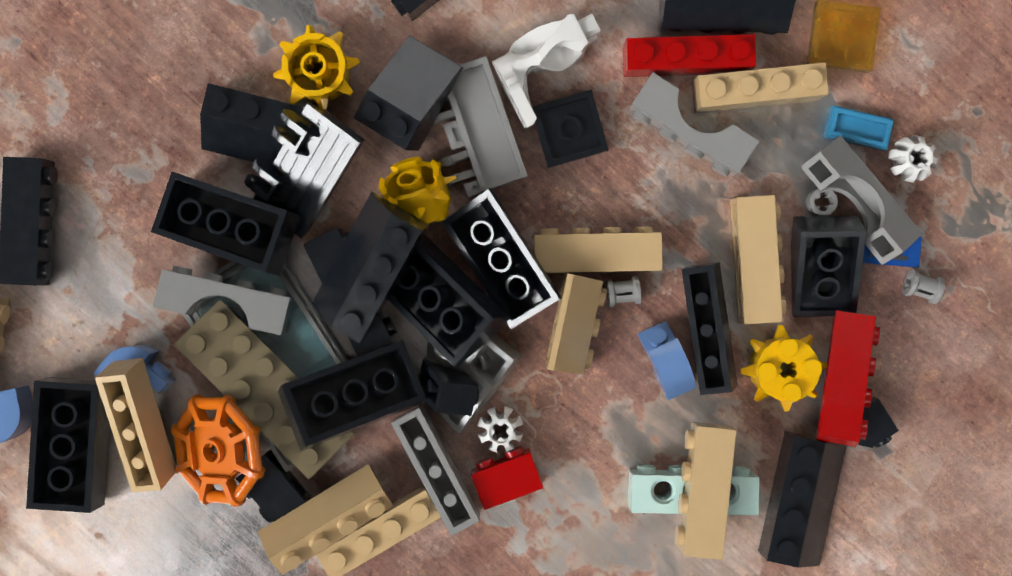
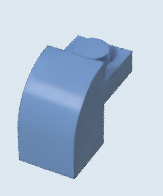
M666 321L638 333L639 340L652 363L655 377L667 400L696 389L694 375L686 354Z
M132 345L114 350L93 373L97 376L113 361L143 358L151 386L158 393L167 391L176 381L169 375L171 371L168 367L158 361L153 362V359L160 351L148 345Z
M29 385L0 391V443L19 437L30 426L33 400Z

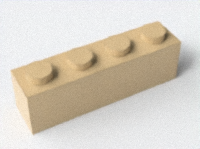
M826 62L699 75L691 82L694 113L818 101L829 95Z
M775 195L730 199L738 323L745 325L783 322L782 315L786 314V300L784 296H781L780 284L784 283L785 275L783 265H779L778 252L782 251L783 242L781 234L777 233V221L781 217L780 204L775 202Z
M650 226L634 227V233H622V227H605L602 234H590V228H572V234H559L558 228L540 229V235H534V255L546 273L662 271V232H653V227Z
M143 358L113 361L95 377L131 491L162 490L176 473L174 469L176 464Z
M692 422L691 430H686L685 449H689L688 462H683L681 479L686 481L685 492L679 495L678 512L682 513L681 526L677 525L675 529V545H679L683 556L723 560L737 431L729 425Z
M367 464L259 530L258 534L268 559L284 575L394 506L370 465Z
M421 486L392 503L394 507L332 544L324 551L316 554L327 575L343 576L441 518L425 486Z

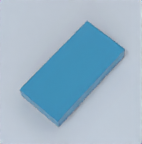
M833 105L829 110L823 137L835 140L841 135L847 143L886 151L894 119Z

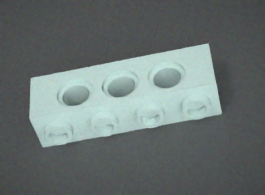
M641 464L637 465V469H629L628 507L631 513L682 514L678 512L679 495L684 494L686 482L681 479L682 465H669L668 470H656L654 465ZM733 466L728 515H759L760 477L750 472L748 467ZM661 481L668 482L669 489L665 494L657 495L654 493V487L657 483Z

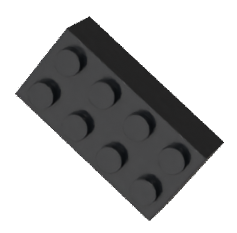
M171 172L151 232L256 270L280 276L301 216Z
M403 340L282 384L277 391L300 451L418 406L427 399Z
M48 377L34 381L26 509L91 513L105 505L110 423L96 380Z

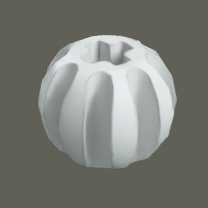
M913 135L910 139L903 137L895 143L896 149L889 151L888 159L894 163L890 170L895 176L901 173V180L912 183L916 179L922 181L932 174L930 168H936L939 158L933 156V151L937 149L933 142L926 144L925 137Z
M495 406L487 410L491 419L488 420L480 417L477 426L485 428L487 431L477 435L481 443L487 440L492 441L488 450L497 453V447L503 445L506 452L515 449L510 440L521 442L524 433L515 430V428L522 426L523 421L520 415L513 419L509 418L513 409L504 406V413L498 414ZM505 423L507 425V434L500 432L496 435L495 424L502 426Z

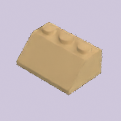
M564 273L560 290L562 298L558 300L545 361L547 370L584 374L585 367H591L594 350L589 349L591 337H597L600 326V319L595 317L598 306H604L607 289L602 288L603 281Z

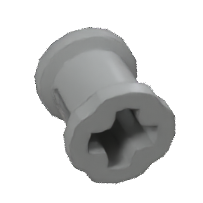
M916 269L909 270L903 282L902 294L905 296H919L927 299L931 304H937L945 290V279L922 275Z
M638 276L632 277V280L613 282L612 279L606 280L609 307H614L616 303L625 302L641 304V287Z

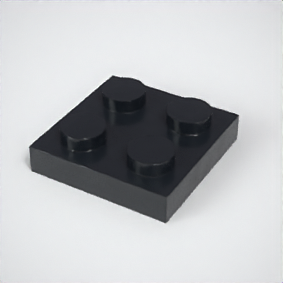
M592 90L532 107L537 118L535 126L548 169L609 151Z

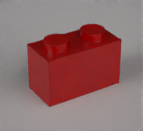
M522 446L515 447V449L505 452L506 457L495 461L493 457H489L475 463L476 468L472 469L471 477L484 510L543 489V482L530 448L523 450Z

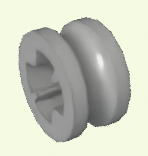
M816 189L808 194L805 204L810 214L826 216L835 211L838 199L832 190L820 191ZM820 194H823V199L827 198L829 202L828 205L823 206V211H820V206H815L814 203L815 199L820 198Z

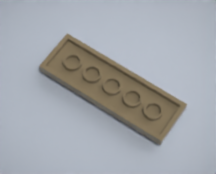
M219 300L173 344L224 395L234 397L238 407L255 426H259L261 432L308 479L355 434L352 431L300 451L277 392L282 384L300 377L223 300Z

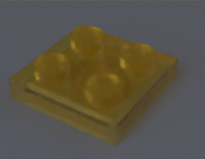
M817 0L814 3L807 64L826 62V68L865 73L873 71L881 8Z

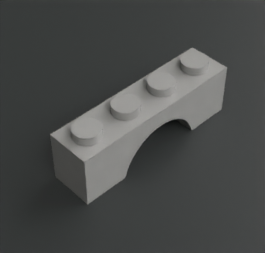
M652 72L629 107V110L634 112L632 117L643 125L648 126L651 123L660 129L658 133L664 139L672 143L677 140L686 146L685 151L698 160H701L703 157L712 163L711 168L724 177H727L728 174L731 176L739 174L760 141L734 124L716 133H703L693 129L684 121L678 108L679 89Z
M841 135L801 166L820 191L832 190L839 192L855 204L867 230L865 245L882 265L907 250L923 234Z
M173 265L172 271L162 269L153 307L192 315L204 301L213 297L225 296L241 306L246 314L250 329L277 335L286 334L294 299L286 297L287 290L268 286L267 292L254 290L256 283L237 279L235 285L223 283L224 276L205 272L204 278L191 276L193 269Z

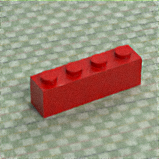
M755 34L627 38L623 45L624 77H650L652 72L658 76L708 75L747 71L756 67Z
M836 310L832 323L816 440L856 447L860 439H866L868 420H863L864 407H870L872 389L867 388L868 376H874L876 358L871 357L872 345H878L880 337V327H875L876 316Z

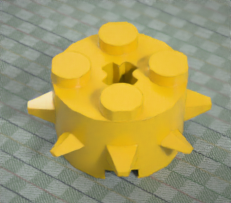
M307 25L305 34L296 37L293 43L281 41L279 45L285 54L283 53L281 69L274 72L273 76L274 78L285 80L292 87L289 103L295 105L306 99L316 102L322 111L324 109L327 110L328 101L334 100L342 94H353L354 91L348 84L352 67L360 63L359 58L346 56L341 49L344 35L342 32L338 31L332 36L326 37L324 34L316 33L312 25ZM316 63H320L322 69L319 70V73L314 74L311 70L316 68Z
M416 156L393 164L390 167L392 173L386 179L380 178L378 189L384 199L429 224L433 221H442L449 215L448 207L451 202V195L446 184L455 180L456 176L443 177L441 162H436L433 159L431 162H424L421 157Z
M778 325L774 338H768L762 342L753 338L750 340V344L754 349L749 359L750 364L741 368L740 374L750 376L751 381L758 388L754 397L756 402L770 396L779 400L784 412L790 411L793 402L803 399L807 395L813 398L817 397L818 394L814 388L819 381L822 370L827 368V363L819 361L817 354L810 347L814 338L811 334L800 340L789 338L784 326ZM782 363L788 364V370L785 374L781 373L783 371L780 369Z

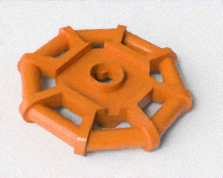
M196 394L189 398L187 408L177 423L171 426L170 432L174 435L177 467L174 469L177 474L180 473L198 494V500L205 505L209 503H223L239 507L245 503L246 496L258 479L263 478L265 474V468L262 466L259 441L261 429L251 422L236 404V399L230 395L203 397L200 394ZM205 410H217L215 418H208ZM229 417H230L236 424H230V423L228 422ZM194 420L195 425L193 427H196V429L192 432L190 425ZM244 440H246L248 462L244 459ZM213 446L216 447L218 455L212 451ZM198 469L202 473V476H199L195 470ZM242 473L245 477L237 486L234 479L237 474ZM214 484H221L223 490H216Z

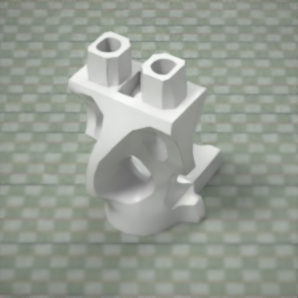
M569 14L563 20L537 27L515 41L507 54L492 61L504 92L524 128L533 126L537 120L529 99L527 75L533 71L536 73L544 69L564 71L576 64L584 56L587 46L596 42L598 39L597 35L600 34L601 30L593 14L578 21L574 14Z

